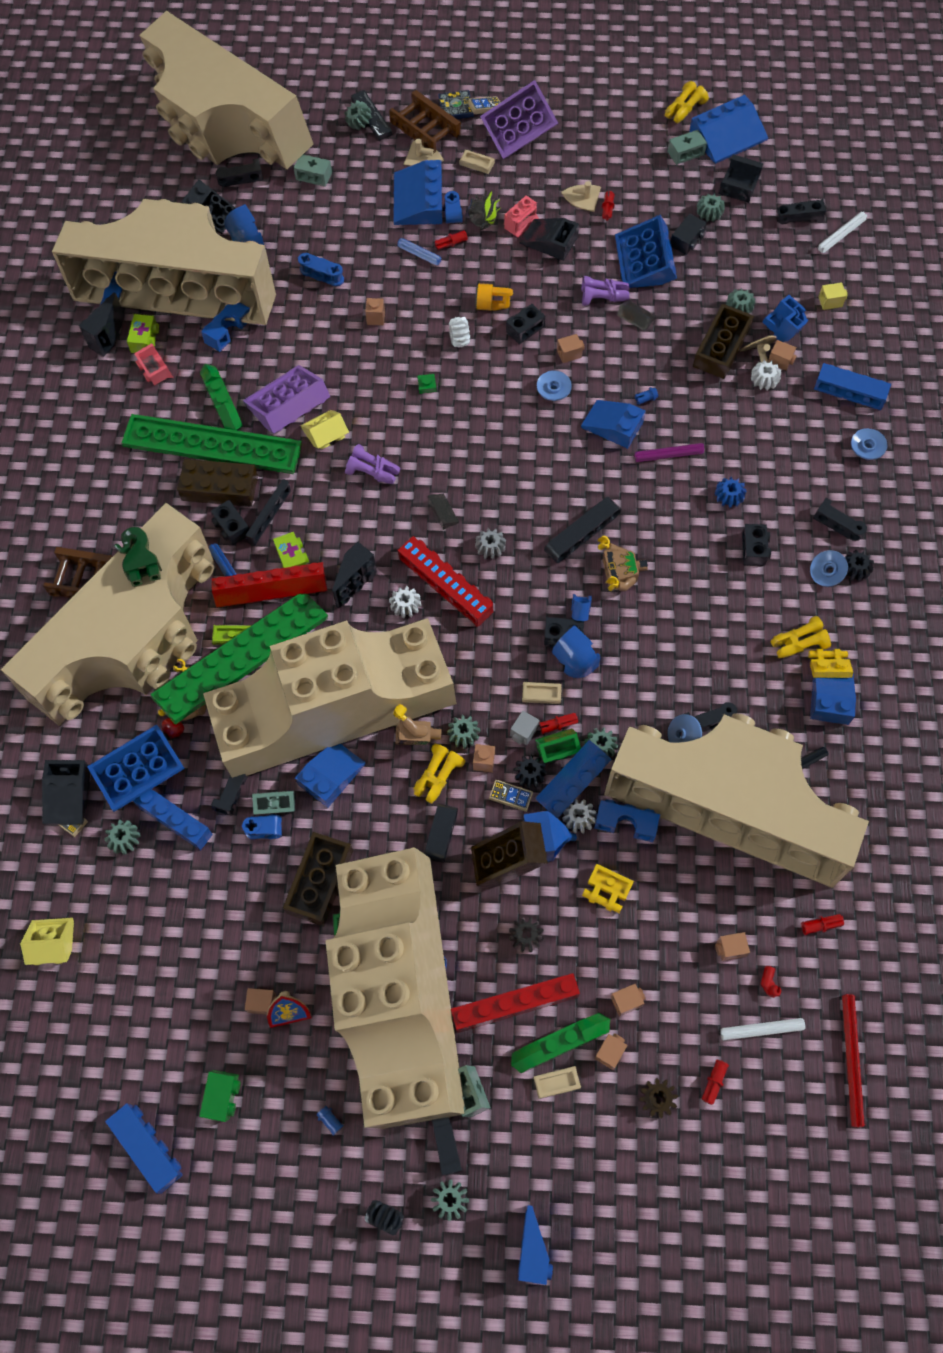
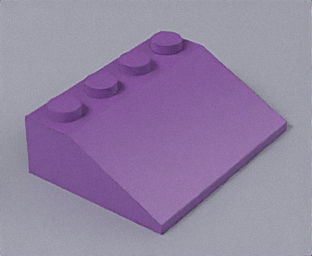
M535 80L480 116L503 159H506L559 124Z
M298 365L244 399L243 403L264 427L274 434L281 431L289 423L295 422L303 414L309 413L315 406L324 403L330 397V394L323 379Z

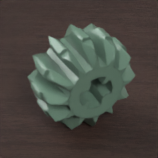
M358 100L355 104L351 102V106L347 107L348 111L344 113L346 122L353 129L360 130L361 127L365 129V125L369 124L368 120L372 118L370 108Z
M715 193L713 196L710 194L702 196L697 203V215H700L701 219L705 218L706 222L708 220L712 222L715 219L719 220L724 213V200H721V196L716 197Z
M742 288L739 291L734 289L728 295L726 305L748 314L752 313L756 303L753 293H749L748 290L743 291Z
M462 714L461 720L455 717L453 719L454 723L448 724L450 728L447 730V735L450 736L449 741L451 743L455 742L456 747L463 744L465 749L467 744L473 746L474 741L479 740L477 734L480 733V728L477 727V721L472 722L471 716L466 720Z
M595 728L594 733H588V738L584 742L586 744L588 740L592 741L607 756L612 757L615 755L614 750L618 748V745L615 743L617 742V737H611L612 730L606 733L605 728H602L601 732ZM598 742H602V744L604 743L605 745H604V746H601V744L598 745Z
M119 820L117 826L111 823L112 830H106L109 836L104 838L105 842L108 843L107 847L113 850L115 854H119L121 851L126 855L127 849L134 851L133 844H139L137 838L140 837V833L137 832V826L131 825L130 821L123 823L122 820Z
M453 1180L448 1181L449 1188H446L444 1182H440L443 1191L440 1192L434 1188L433 1191L439 1195V1198L432 1197L431 1201L439 1202V1205L434 1206L433 1211L442 1208L443 1210L439 1214L440 1218H443L445 1212H448L447 1219L451 1221L452 1212H454L456 1218L459 1219L460 1214L457 1209L460 1208L463 1212L467 1211L461 1205V1202L469 1203L468 1198L461 1199V1196L466 1194L467 1190L463 1189L461 1192H458V1189L461 1187L460 1182L456 1184L455 1189L452 1188ZM452 1193V1196L457 1199L456 1204L452 1203L453 1207H448V1203L444 1202V1197H448L447 1194Z

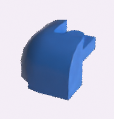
M246 204L232 210L227 215L224 226L230 234L232 241L244 243L253 241L264 245L262 235L258 232L254 223L256 220Z
M788 295L780 301L772 313L764 318L762 323L775 333L773 335L777 338L775 341L786 342L803 329L808 319L805 315V308Z
M575 625L559 639L552 650L558 661L565 665L564 673L570 677H586L599 667L600 654L595 653L591 647L592 641Z

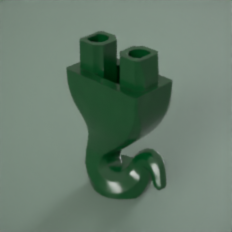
M131 527L123 531L121 534L123 547L119 544H114V547L121 554H126L122 567L128 581H130L133 587H137L143 584L141 577L147 575L150 581L160 580L162 568L157 556L149 551V539L146 533L139 527Z

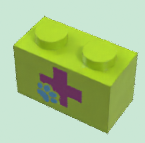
M134 314L127 339L131 353H136L151 343L155 347V336L159 332V324L156 323L154 316Z
M294 532L273 539L283 568L309 563L306 552L302 553L301 548H303L300 537L296 538Z

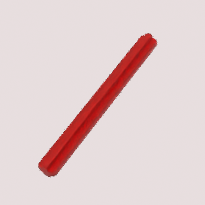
M845 994L842 996L851 1125L855 1128H862L865 1124L855 996Z

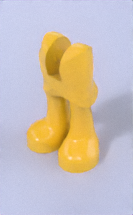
M693 81L686 82L680 96L665 110V117L671 119L676 114L674 122L680 123L692 111V107L697 102L700 105H704L709 100L707 91L701 85L697 87Z
M818 616L810 618L809 623L796 630L793 629L774 636L770 641L773 647L786 645L776 652L779 659L803 652L805 648L813 645H819L821 649L831 647L829 634L826 629L823 630V622ZM810 633H816L812 636H809L803 640L798 641L799 637H802Z
M435 743L431 749L433 753L431 762L413 788L414 795L418 797L422 796L426 787L431 788L426 797V801L430 804L440 795L451 771L455 767H463L466 763V760L457 753L449 752L446 747ZM446 758L441 771L436 777L434 774L442 760Z

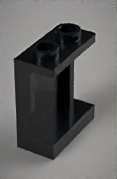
M733 154L726 175L721 181L718 194L749 203L761 176L764 163Z

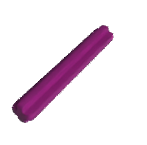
M703 443L638 451L635 452L634 458L636 462L703 454L704 445Z

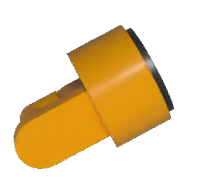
M479 283L476 287L475 308L477 310L489 311L507 309L510 306V296L513 295V290L510 288L493 287V284ZM493 296H503V301L493 300Z

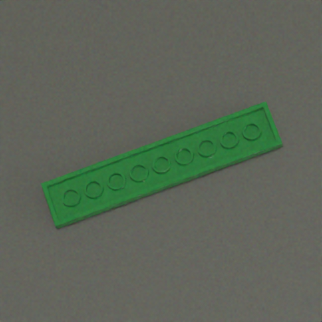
M131 414L121 442L122 446L127 448L207 461L255 465L257 469L294 474L302 447V442L299 440Z
M298 594L151 693V698L176 725L206 704L203 693L238 682L268 660L270 646L307 634L327 620L328 614L308 594Z

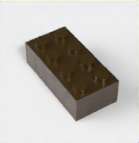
M722 304L696 352L693 367L725 379L750 331L754 315Z
M184 459L177 491L181 501L223 504L230 500L234 506L252 507L258 474L255 465Z
M521 821L471 846L476 886L497 887L548 864L541 823Z
M316 832L312 833L283 906L286 914L325 926L338 892L336 865L350 861L353 853L351 844Z

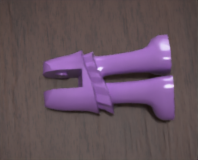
M583 276L582 306H588L593 298L609 299L610 302L628 301L630 299V293L628 292L629 284L612 279L608 280L605 278L604 281Z
M357 444L352 456L349 457L345 474L353 475L356 470L373 476L374 480L394 484L396 478L392 474L398 475L400 467L386 460L383 456L381 458L378 454L377 457L369 454L362 445ZM360 460H364V461H366V462H369V463L375 465V467L370 466V465H368V464H366V463H364V462H362V461H360Z

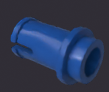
M652 387L647 391L635 394V400L638 401V405L650 400L655 401L658 398L656 388Z
M325 1106L317 1113L318 1121H322L334 1136L344 1125L331 1112L332 1108Z

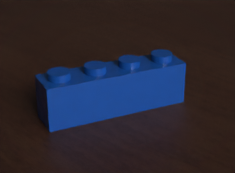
M823 363L814 390L882 410L891 384Z
M588 740L535 799L558 819L612 759L592 741Z
M152 789L133 800L139 809L200 851L213 835L208 827Z
M127 1103L105 1122L155 1193L162 1194L183 1176L179 1171L182 1167L175 1158L171 1159L166 1153L169 1151L166 1144L162 1140L158 1141L154 1136L156 1131L149 1122L145 1123L141 1118L143 1113L137 1105L133 1106Z

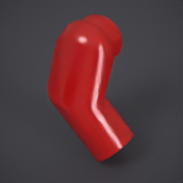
M765 966L761 986L768 996L772 998L781 995V988L773 981L775 968Z

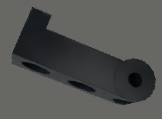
M259 158L253 159L251 164L230 168L220 167L215 172L218 185L222 187L263 181Z
M824 199L779 206L776 210L779 224L816 220V223H821L824 221L826 213Z
M825 498L813 519L852 541L861 540L867 531L866 524L862 521H855L853 518L830 505L832 500Z
M725 702L720 708L694 717L700 723L702 732L714 729L721 721L723 715L731 717L732 714L737 713V707L733 703Z
M246 774L235 777L229 776L220 800L214 798L211 807L213 811L232 816L234 811L232 807L233 804H237L241 794L240 787L245 784L248 777Z
M449 1117L433 1119L442 1176L462 1172Z

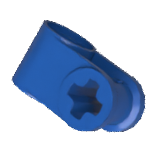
M449 191L445 194L446 224L462 223L459 194L455 191Z
M573 594L572 619L577 621H587L589 619L592 596L579 597Z
M279 815L247 817L242 823V828L249 839H278L282 837V817ZM255 825L253 831H250L249 829H251V826Z

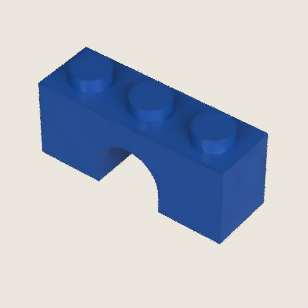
M240 302L233 305L227 304L201 331L204 343L220 352L231 341L226 328L236 326L242 329L247 323L241 320L250 312V308ZM226 318H234L235 321H228V320H225V319H226Z
M601 800L594 828L614 833L616 824L626 820L631 822L635 828L633 838L653 843L656 837L660 814H656L651 809H636L635 806L630 804L623 806L616 804L613 800Z

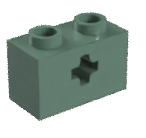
M699 130L670 139L668 153L677 165L703 156L707 142Z
M302 155L294 166L295 178L299 181L326 187L332 174L331 162L326 159Z
M294 791L252 794L253 814L295 811Z
M465 1065L459 1068L463 1092L462 1099H464V1114L462 1116L473 1117L490 1109L491 1107L475 1066Z

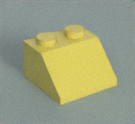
M329 410L300 425L312 445L320 449L328 447L330 442L334 440H342L345 438V434L349 433L341 414L333 410Z
M73 918L32 920L20 943L25 965L61 964L67 962L72 952Z

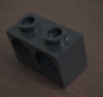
M533 304L524 307L519 313L511 316L506 321V333L519 345L545 327V315Z
M230 500L211 510L213 516L211 521L216 528L219 527L222 530L220 533L225 541L229 540L233 546L246 538L249 527Z
M745 524L741 533L743 565L765 566L767 560L771 558V548H768L770 532H767V524Z
M546 617L544 645L554 648L559 639L574 625L583 633L584 621ZM557 632L559 635L553 636L550 633Z

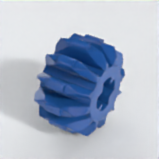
M732 476L729 480L726 478L722 479V482L717 484V489L715 490L717 502H722V507L725 504L729 508L732 505L737 507L745 499L746 489L744 488V483H739V478L733 480Z

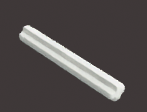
M860 212L821 242L818 251L825 253L866 220L867 214Z
M798 1018L726 1027L720 1030L722 1040L803 1031L805 1029L804 1019Z

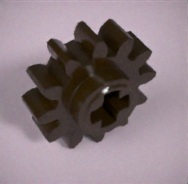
M655 1078L654 1085L647 1081L646 1086L648 1089H640V1092L645 1094V1097H641L639 1101L646 1103L642 1110L645 1111L649 1108L651 1110L650 1117L654 1116L656 1112L658 1113V1118L662 1119L663 1112L670 1116L671 1110L669 1108H677V1105L672 1101L677 1099L678 1095H672L671 1093L675 1086L668 1088L666 1086L667 1080L660 1084L659 1079ZM658 1093L661 1094V1099L664 1100L659 1102V1104L656 1103V1098L653 1097Z

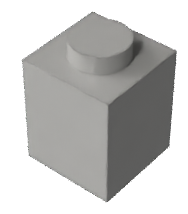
M522 711L510 729V736L516 743H523L527 746L539 728V720Z

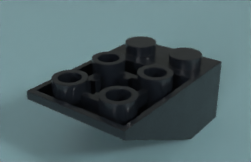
M198 179L181 201L183 204L199 203L203 206H209L215 231L223 234L226 230L224 221L227 215L236 209V207L200 179Z
M566 218L533 219L519 244L564 261L578 238L579 223Z
M115 292L107 297L79 325L88 347L102 357L115 346L125 316Z
M359 542L355 543L344 554L332 592L337 608L347 604L350 597L355 592L358 593L363 588V585L368 580H372L376 575L377 569L374 554Z
M45 760L42 776V824L83 825L91 774L87 767L89 765L85 760Z

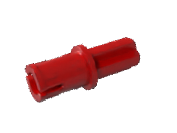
M608 191L605 192L604 202L602 203V218L606 219V221L612 218V211L615 207L613 203L615 194L610 191L609 196Z
M465 230L452 235L448 234L447 237L436 240L435 247L438 250L449 246L454 247L455 244L467 241V234Z
M571 713L539 722L541 733L544 734L557 729L561 731V728L577 724L578 717L576 713Z
M841 914L824 918L819 916L818 919L803 921L801 923L804 935L819 931L825 933L828 929L844 926V918Z
M717 1059L715 1061L710 1077H707L708 1083L702 1096V1100L710 1105L714 1104L720 1087H723L724 1084L722 1082L729 1067V1064Z

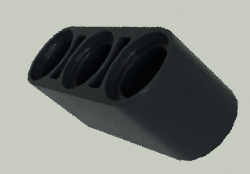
M438 804L424 853L430 860L440 863L445 862L458 808Z

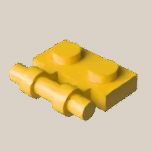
M823 649L808 651V658H816L811 659L810 662L813 678H852L853 669L850 659H842L848 658V651H841L840 649H833V651H823Z
M596 864L588 881V884L595 888L593 892L585 889L582 896L589 899V902L593 904L596 902L606 907V910L610 912L613 910L620 913L623 906L615 902L617 898L623 901L626 900L634 881ZM600 890L611 894L610 900L598 895Z

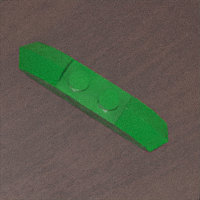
M204 363L199 373L224 428L230 430L241 428L243 426L217 368Z
M597 1013L528 1044L512 1053L511 1066L520 1073H524L609 1033L610 1019L601 1013Z

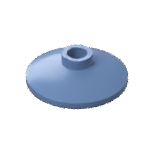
M560 371L545 372L537 381L539 394L547 400H562L571 391V380Z
M866 428L857 431L853 435L851 447L859 457L875 460L885 454L887 441L879 431Z
M834 550L819 553L813 559L810 566L811 577L817 584L824 587L839 584L845 578L848 571L846 558ZM829 568H834L832 573H828Z
M682 714L675 717L668 728V740L670 743L688 742L702 737L701 725L691 715Z

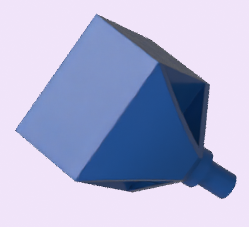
M549 811L524 814V822L541 823L547 862H551L556 858L566 842L576 841L577 835L571 833Z

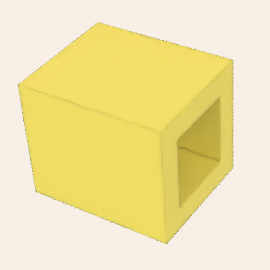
M842 283L822 286L818 296L822 309L843 307L847 299V290L844 289Z

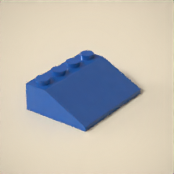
M742 95L691 119L689 132L699 130L707 142L705 153L714 164L768 140L758 113L746 95Z
M424 160L394 173V225L442 224L441 160Z
M661 215L615 234L622 282L628 283L629 288L663 285L677 279L668 226Z
M155 725L87 766L113 812L185 769L158 725Z

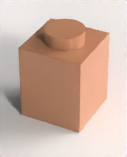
M367 298L365 310L367 325L384 326V299Z
M577 334L558 339L557 352L562 363L582 358L584 343Z
M777 340L770 353L768 363L772 361L773 365L778 364V368L787 371L789 365H793L797 355L794 354L797 347Z
M475 745L473 770L493 773L495 746Z
M745 932L721 936L715 944L717 955L721 956L722 961L743 958L750 954Z
M636 984L612 993L611 1000L620 1017L643 1007L645 995L641 988H637Z
M248 988L245 1011L253 1014L267 1015L269 1006L277 998L276 993L273 990Z
M615 1033L613 1036L608 1034L594 1059L614 1070L628 1045L624 1043L625 1040Z

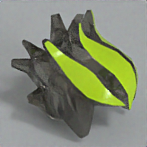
M487 190L480 198L476 194L475 199L471 198L468 207V216L476 226L481 227L480 231L494 224L496 212L501 209L499 206L496 207L500 198L491 199L492 191L487 197Z

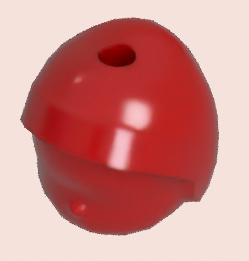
M170 718L165 719L161 725L164 735L169 739L180 736L185 729L181 721L175 725Z

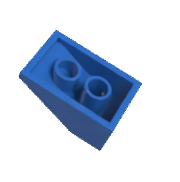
M596 400L583 421L581 428L628 449L644 422L646 411L630 403Z
M854 675L852 678H813L810 719L849 725L855 717L856 694Z
M338 744L325 748L307 763L295 779L298 786L329 808L366 762L343 745Z
M527 1205L517 1279L519 1281L546 1285L547 1280L552 1279L553 1265L549 1264V1257L533 1206Z

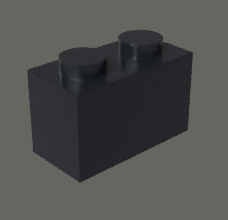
M689 214L672 234L671 247L687 255L690 250H694L699 239L702 240L704 238L706 222Z

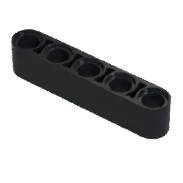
M604 498L545 546L544 552L556 563H560L618 517L622 509L611 498Z

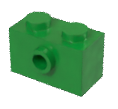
M572 728L535 739L539 756L544 763L565 759L569 755L576 754L581 749L578 735Z
M212 1070L208 1073L199 1117L226 1122L230 1117L234 1116L236 1103H233L235 1094L239 1092L241 1083L238 1081V1074Z

